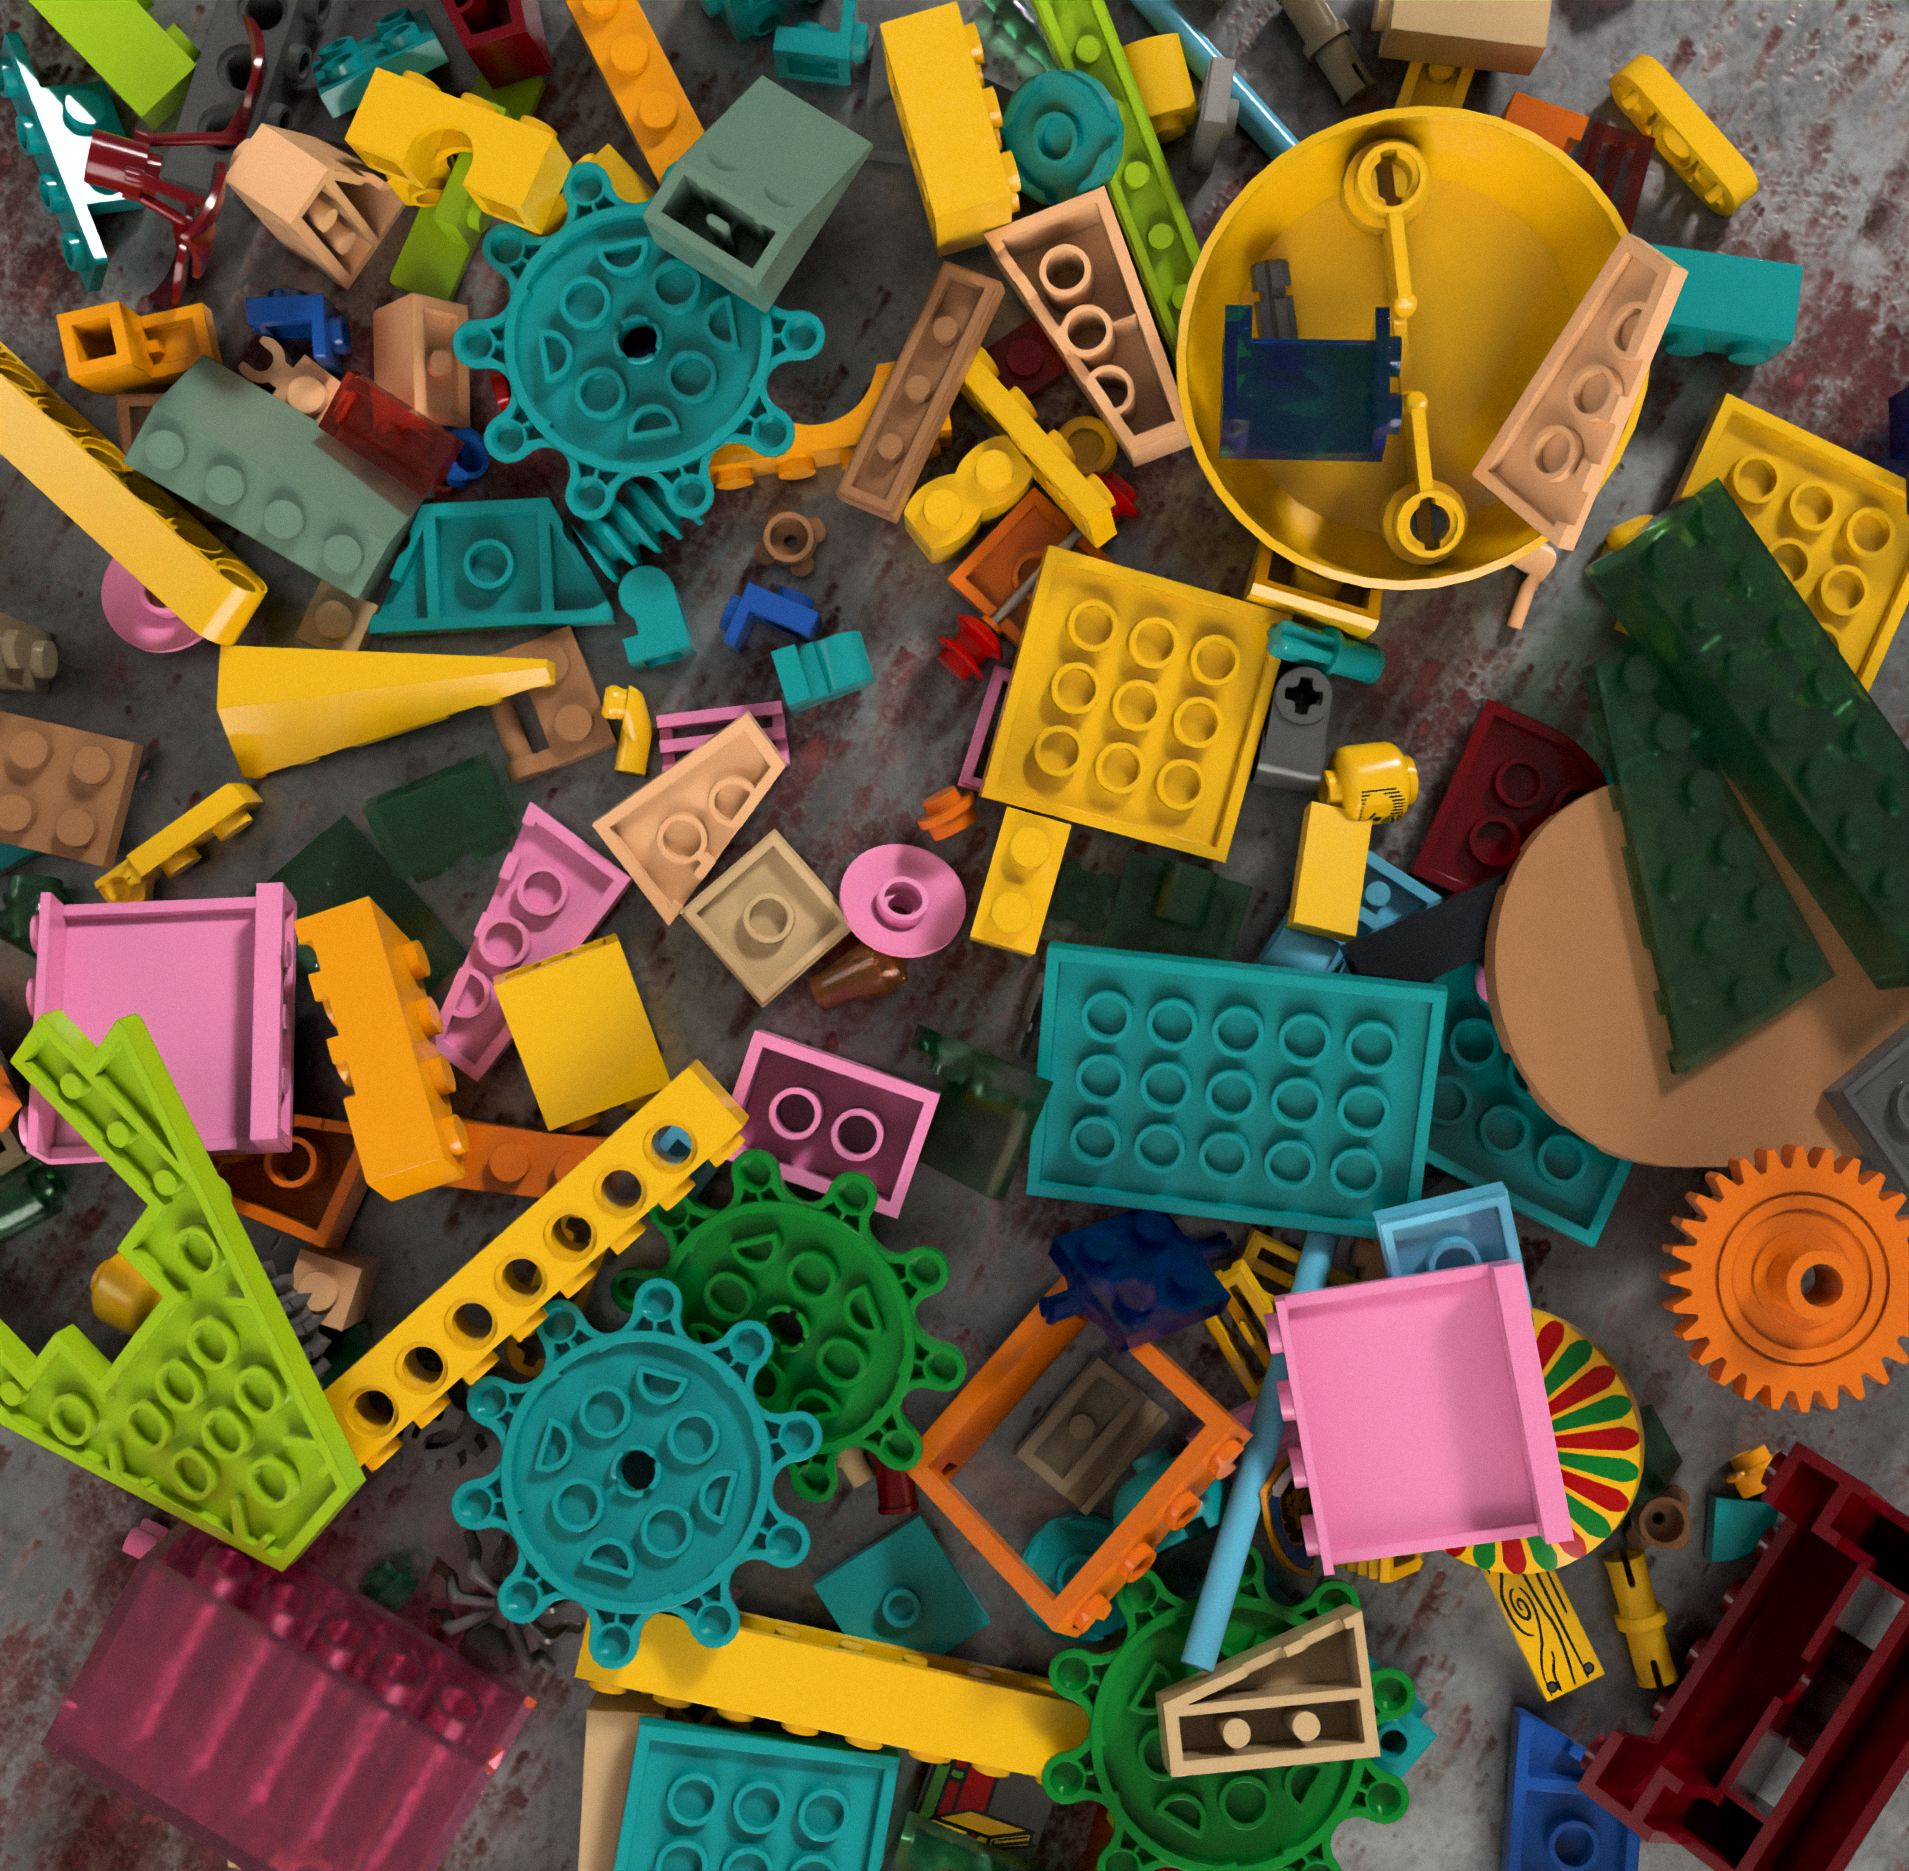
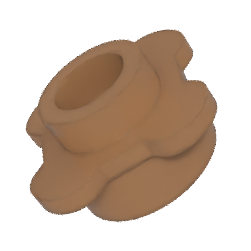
M786 506L773 507L766 516L768 523L764 530V540L759 541L755 545L754 551L757 560L764 566L777 564L788 568L791 574L797 578L810 575L815 568L812 557L816 546L826 538L824 523L817 517L806 519L801 514L790 512ZM789 536H793L797 540L796 545L793 547L785 545V539Z
M1639 1485L1635 1499L1630 1507L1631 1525L1625 1531L1628 1543L1638 1550H1645L1650 1545L1661 1549L1671 1548L1672 1550L1684 1548L1690 1540L1691 1520L1686 1509L1690 1505L1688 1493L1677 1485H1671L1664 1491H1649L1646 1487ZM1656 1512L1663 1514V1519L1660 1523H1654L1652 1520V1516Z

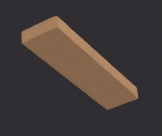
M946 260L943 261L835 492L840 501L893 523H898L1006 292L1002 282Z

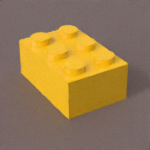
M957 1L880 23L885 73L937 255L942 257L986 244L983 236L984 233L1012 223V213L1020 211L1017 192L1021 191V183L1012 151L1000 153L1002 141L999 128L1003 127V121L993 86L985 88L980 65L985 63L976 24L975 22L963 24Z

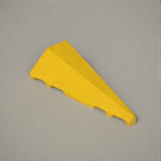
M220 645L216 710L243 778L262 779L268 777V773L296 764L306 765L320 760L321 756L352 746L362 747L449 719L451 714L480 705L490 706L502 702L504 697L532 688H546L555 685L556 663L548 659Z

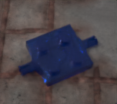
M1134 1209L1055 1237L1048 1255L1065 1277L1068 1289L1048 1297H1042L1039 1301L1041 1316L1043 1318L1047 1316L1045 1322L1049 1325H1054L1058 1321L1077 1314L1085 1315L1086 1318L1102 1329L1118 1353L1223 1313L1231 1298V1295L1208 1265L1232 1257L1234 1252L1232 1240L1230 1238L1225 1240L1227 1234L1225 1232H1218L1197 1242L1190 1241L1168 1213Z

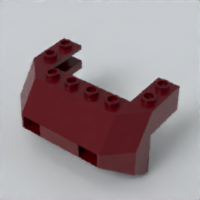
M1796 1441L1789 1453L1781 1450L1773 1457L1761 1480V1483L1767 1488L1760 1499L1787 1518L1780 1528L1776 1525L1770 1526L1760 1538L1753 1554L1759 1562L1746 1582L1737 1579L1725 1593L1719 1606V1611L1724 1614V1617L1711 1636L1703 1633L1690 1648L1684 1661V1665L1690 1668L1677 1690L1669 1687L1655 1703L1650 1713V1719L1655 1722V1725L1648 1736L1613 1729L1608 1737L1604 1734L1597 1736L1587 1748L1580 1762V1767L1586 1772L1576 1786L1578 1789L1646 1842L1681 1845L1714 1871H1844L1909 1769V1516L1894 1508L1869 1485ZM1887 1590L1905 1603L1875 1650H1872L1857 1640L1856 1636ZM1788 1746L1804 1757L1805 1760L1776 1806L1773 1807L1759 1797L1757 1792Z

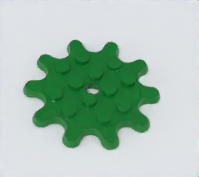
M749 1149L743 1151L733 1162L731 1176L734 1194L730 1204L725 1208L709 1207L689 1192L667 1212L659 1203L649 1211L651 1221L664 1234L669 1243L670 1256L668 1263L661 1269L628 1267L618 1272L610 1285L611 1297L614 1303L622 1311L632 1314L634 1297L639 1287L650 1279L663 1278L672 1281L679 1288L683 1296L682 1327L687 1336L695 1342L702 1344L715 1343L724 1337L731 1327L745 1320L759 1321L769 1329L773 1337L774 1347L768 1362L759 1370L755 1378L754 1392L757 1401L764 1409L772 1413L808 1412L820 1422L823 1430V1442L819 1451L813 1457L787 1465L794 1491L801 1498L812 1503H822L829 1500L835 1494L838 1487L836 1461L839 1453L846 1448H865L875 1454L887 1467L897 1471L909 1470L917 1465L922 1458L924 1446L921 1433L910 1421L903 1409L904 1397L908 1392L917 1388H929L942 1392L956 1389L964 1381L967 1373V1363L962 1350L957 1345L939 1340L928 1334L921 1327L916 1317V1308L919 1302L941 1291L949 1280L950 1268L945 1254L933 1246H920L906 1252H897L887 1249L878 1242L871 1232L869 1224L870 1216L876 1208L878 1201L876 1184L870 1176L859 1171L844 1172L834 1179L822 1199L807 1201L797 1197L787 1188L778 1160L771 1152L761 1149ZM796 1311L795 1317L800 1322L803 1330L802 1337L790 1338L784 1336L775 1325V1313Z
M1251 1544L1216 1664L1343 1604L1348 1603L1360 1609L1358 1594L1345 1581L1329 1579L1316 1586L1311 1594L1302 1602L1293 1605L1280 1604L1270 1598L1265 1590L1263 1581L1264 1560L1258 1549ZM1151 1569L1138 1580L1132 1583L1126 1582L1115 1594L1118 1607L1124 1614L1127 1622L1126 1637L1118 1648L1109 1653L1097 1654L1083 1648L1068 1647L1057 1652L1050 1661L1048 1675L1051 1686L1056 1693L1064 1698L1075 1701L1084 1708L1089 1718V1729L1087 1736L1080 1745L1073 1749L1059 1752L1046 1761L1041 1772L1042 1786L1046 1794L1055 1802L1074 1804L1083 1800L1096 1801L1105 1805L1112 1813L1114 1832L1110 1841L1104 1846L1097 1858V1871H1155L1164 1867L1177 1868L1181 1871H1341L1330 1847L1331 1836L1340 1823L1346 1819L1360 1817L1386 1825L1395 1823L1402 1818L1408 1809L1409 1793L1401 1778L1391 1772L1382 1770L1373 1763L1371 1758L1171 1777L1162 1761L1155 1692L1202 1671L1180 1662L1199 1596L1181 1598L1173 1595L1166 1589L1160 1577ZM1384 1667L1370 1671L1377 1726L1385 1721L1398 1719L1406 1715L1413 1707L1416 1698L1415 1687L1410 1677L1402 1670L1394 1667Z

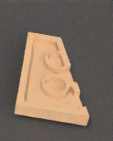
M748 710L597 818L592 826L666 924L670 926L739 828L743 826L785 768L787 762Z

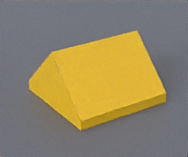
M1259 540L1241 600L1293 615V622L1320 629L1323 626L1338 628L1344 637L1363 642L1376 630L1379 623L1383 589L1361 587L1326 578L1292 563Z

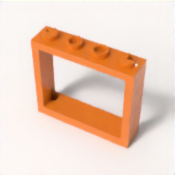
M1068 1268L922 1436L924 1446L922 1458L915 1467L905 1470V1472L1053 1632L1078 1638L1090 1628L1096 1619L1104 1621L1112 1609L1109 1601L1126 1582L1132 1583L1138 1580L1149 1570L1157 1556L1154 1549L1160 1544L1170 1529L1178 1531L1194 1518L1201 1506L1199 1497L1216 1478L1223 1479L1237 1468L1232 1462L1244 1450V1445L1253 1434L1092 1283ZM1093 1317L1206 1425L1061 1593L1056 1596L950 1481Z

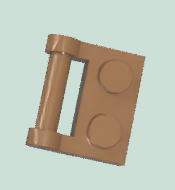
M568 625L500 653L485 655L487 657L548 659L556 663L555 685L527 690L550 748L538 753H532L510 696L504 697L502 702L487 706L509 763L504 765L511 785L533 780L618 746V739L610 719H606L601 714L603 701L573 627Z

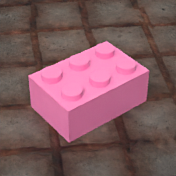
M762 1029L754 1030L732 1094V1098L750 1116L744 1127L739 1131L746 1141L726 1160L734 1162L743 1151L749 1149L767 1150L777 1158L784 1180L824 1194L827 1193L830 1184L838 1175L847 1171L865 1173L873 1179L877 1188L878 1201L874 1211L898 1219L941 1091Z

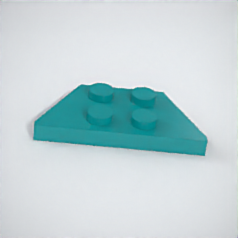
M549 497L421 504L409 531L410 543L407 549L399 554L389 576L393 580L379 614L373 613L368 625L369 634L375 638L561 628L568 625L571 627L617 624V614L554 503Z

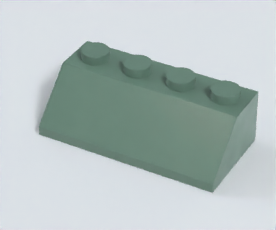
M204 354L153 405L123 460V463L357 600L373 599L410 534L409 531L421 504H427L433 493L432 489Z

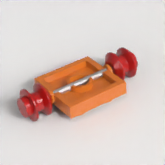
M1112 471L1106 477L1098 472H1092L1103 481L1115 499L1116 505L1111 508L1114 523L1121 515L1136 519L1138 512L1133 503L1137 500L1138 496L1133 488L1122 477ZM1033 487L947 578V583L982 615L980 620L973 616L957 615L955 619L960 631L953 639L939 635L936 637L937 642L943 648L936 657L962 682H965L970 675L982 682L984 677L979 666L987 657L998 661L1004 659L1001 642L998 639L1001 634L1018 649L1046 546H1056L1117 564L1100 547L1096 549L1077 526L1036 487ZM1118 531L1117 534L1111 538L1112 540H1116L1119 537Z

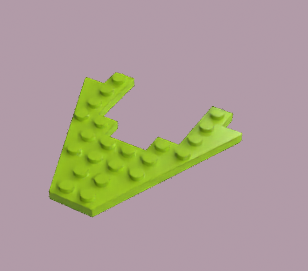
M61 1009L40 1015L9 1062L148 1204L145 1211L117 1247V1250L162 1296V1299L113 1363L74 1324L56 1332L37 1357L0 1318V1424L283 1572L300 1559L365 1483L366 1478L232 1204L231 1189L227 1182L219 1177L143 1019L137 1013L117 1019L99 1047H97Z

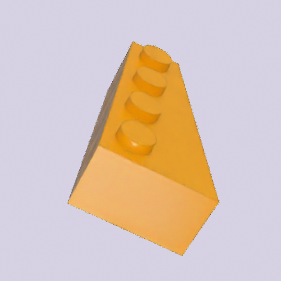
M369 896L293 921L299 944L303 946L308 945L315 951L321 970L308 975L314 999L317 1002L323 1003L328 1018L337 1028L339 1034L338 1036L326 1039L332 1063L336 1066L345 1085L353 1087L355 1094L346 1096L343 1102L366 1184L390 1202L467 1177L462 1154L469 1151V1140L462 1120L457 1114L452 1113L449 1094L456 1091V1082L449 1061L445 1055L439 1054L436 1035L443 1033V1023L436 1003L430 996L427 997L423 978L429 977L431 971L422 944L418 940L410 941Z

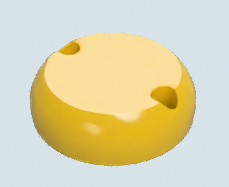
M1414 106L1376 111L1346 119L1312 134L1279 155L1245 186L1224 211L1201 250L1188 281L1179 316L1175 353L1179 404L1185 431L1197 462L1216 495L1239 523L1264 545L1292 563L1326 578L1367 588L1390 590L1428 589L1474 580L1509 566L1543 546L1549 540L1473 477L1472 473L1624 233H1629L1615 206L1594 179L1565 152L1534 132L1499 117L1462 108ZM1392 161L1394 165L1403 170L1408 181L1407 190L1397 203ZM1375 168L1379 196L1373 190L1371 184V174ZM1276 258L1286 259L1289 263L1291 285L1285 286L1286 296L1293 295L1299 349L1293 350L1294 359L1301 358L1302 371L1309 374L1313 373L1319 378L1322 376L1328 381L1331 379L1339 386H1341V382L1335 376L1337 373L1330 368L1332 366L1329 363L1323 361L1325 358L1316 352L1328 353L1348 364L1355 372L1358 380H1361V384L1365 385V390L1369 391L1362 405L1365 411V418L1359 417L1347 434L1329 451L1311 459L1315 454L1313 450L1321 443L1318 440L1326 434L1324 429L1335 421L1336 415L1326 421L1322 419L1317 422H1311L1312 420H1300L1301 417H1289L1290 414L1281 413L1276 410L1291 407L1290 405L1298 406L1301 403H1312V400L1323 398H1316L1296 388L1273 392L1266 389L1265 383L1254 385L1244 390L1243 397L1236 407L1235 417L1230 422L1229 434L1225 440L1223 455L1219 458L1222 346L1235 347L1237 355L1242 359L1244 366L1248 368V374L1263 372L1262 365L1268 364L1267 355L1262 356L1260 353L1254 302L1260 301L1259 292H1252L1250 267L1260 261ZM1650 367L1598 492L1619 463L1635 430L1647 392ZM1303 375V381L1310 383ZM1430 503L1439 507L1445 519L1444 528L1441 534L1435 538V544ZM1413 513H1415L1417 539L1412 535L1410 529V520Z

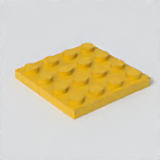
M1724 394L1715 401L1614 629L1838 735L1851 733L1909 603V480L1731 394Z
M1046 546L978 796L1226 863L1281 663L1280 658L1273 657L1266 649L1269 641L1267 631L1271 625H1278L1282 620L1292 621L1293 615L1056 546Z

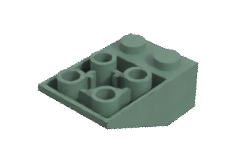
M761 75L678 159L642 217L657 246L767 314L874 148L873 143Z

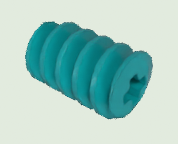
M646 477L648 484L646 487L632 478L624 482L623 486L627 500L623 502L618 497H615L612 508L604 517L594 521L583 520L585 529L582 531L570 523L604 574L616 584L622 580L618 563L619 559H623L636 568L643 566L639 549L641 544L657 555L664 551L660 536L661 530H665L677 540L685 537L681 516L671 510L659 483ZM704 514L697 518H690L699 526L706 522Z

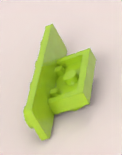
M479 71L470 93L491 103L499 111V114L519 121L522 115L533 117L544 92L545 82L542 76H537L492 89L481 71ZM459 153L437 206L420 207L390 276V282L396 289L408 294L413 292L453 301L481 234L486 231L493 219V216L482 212L462 185L471 166L473 153Z

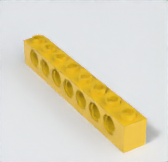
M698 1059L694 1060L323 1391L360 1467L365 1464L372 1473L377 1470L403 1445L396 1437L399 1432L412 1421L420 1429L429 1424L451 1403L445 1392L461 1377L469 1386L474 1384L500 1359L493 1351L496 1346L510 1334L518 1342L526 1338L549 1316L541 1306L559 1290L567 1299L572 1297L598 1272L591 1264L594 1259L608 1247L616 1255H619L647 1229L639 1219L658 1203L666 1212L670 1210L696 1186V1183L689 1177L692 1172L707 1159L715 1167H718L746 1141L739 1131L744 1127L750 1116ZM665 1126H677L683 1129L691 1140V1152L680 1157L666 1153L659 1143V1130ZM617 1170H624L635 1175L641 1185V1196L634 1200H626L617 1196L610 1186L611 1173ZM577 1215L582 1217L590 1226L591 1241L576 1243L568 1239L562 1231V1216ZM516 1259H527L533 1262L541 1272V1284L528 1286L521 1283L514 1275L513 1261ZM477 1303L485 1307L491 1315L492 1328L480 1329L471 1325L465 1316V1304ZM427 1347L434 1350L442 1360L443 1370L432 1372L422 1367L416 1356V1348ZM368 1391H379L385 1394L392 1402L393 1414L387 1415L377 1412L369 1402Z

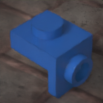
M275 288L267 292L268 297L246 298L247 324L261 337L267 336L277 342L312 340L314 359L331 375L344 373L343 354H350L351 352L350 326L346 316L341 315L324 294H307L295 288Z
M748 582L742 597L733 594L729 599L722 614L719 629L726 632L723 642L728 650L741 655L755 622L806 644L816 641L823 622L820 613L812 609L815 601L807 595L782 585L779 586L777 593H773Z

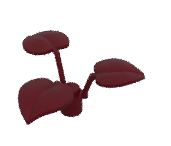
M242 15L251 48V74L245 96L225 130L221 132L149 133L135 128L132 140L97 128L93 129L84 182L122 193V198L144 205L168 219L172 224L177 251L166 277L157 289L149 294L156 304L166 310L177 308L182 299L191 256L193 260L192 277L201 279L208 265L217 235L216 220L220 216L225 198L226 164L219 161L215 162L208 198L160 180L159 174L163 156L149 152L150 147L236 145L244 141L257 108L266 69V54L262 32L256 21L245 15ZM158 192L186 203L185 215L153 196ZM194 207H197L198 210L200 211V213L197 215L196 218H195V208H194Z

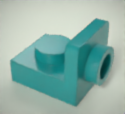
M843 0L839 33L830 32L826 27L813 22H799L794 24L793 27L776 25L773 55L778 77L852 86L855 63H866L869 42V23L859 22L857 0Z

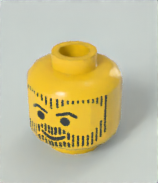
M1387 741L1347 745L1338 748L1332 753L1327 770L1322 771L1318 787L1320 803L1346 809L1348 815L1355 820L1373 819L1372 826L1400 821L1408 810V806L1413 805L1417 800L1418 775L1415 763L1410 756L1403 755L1398 747Z

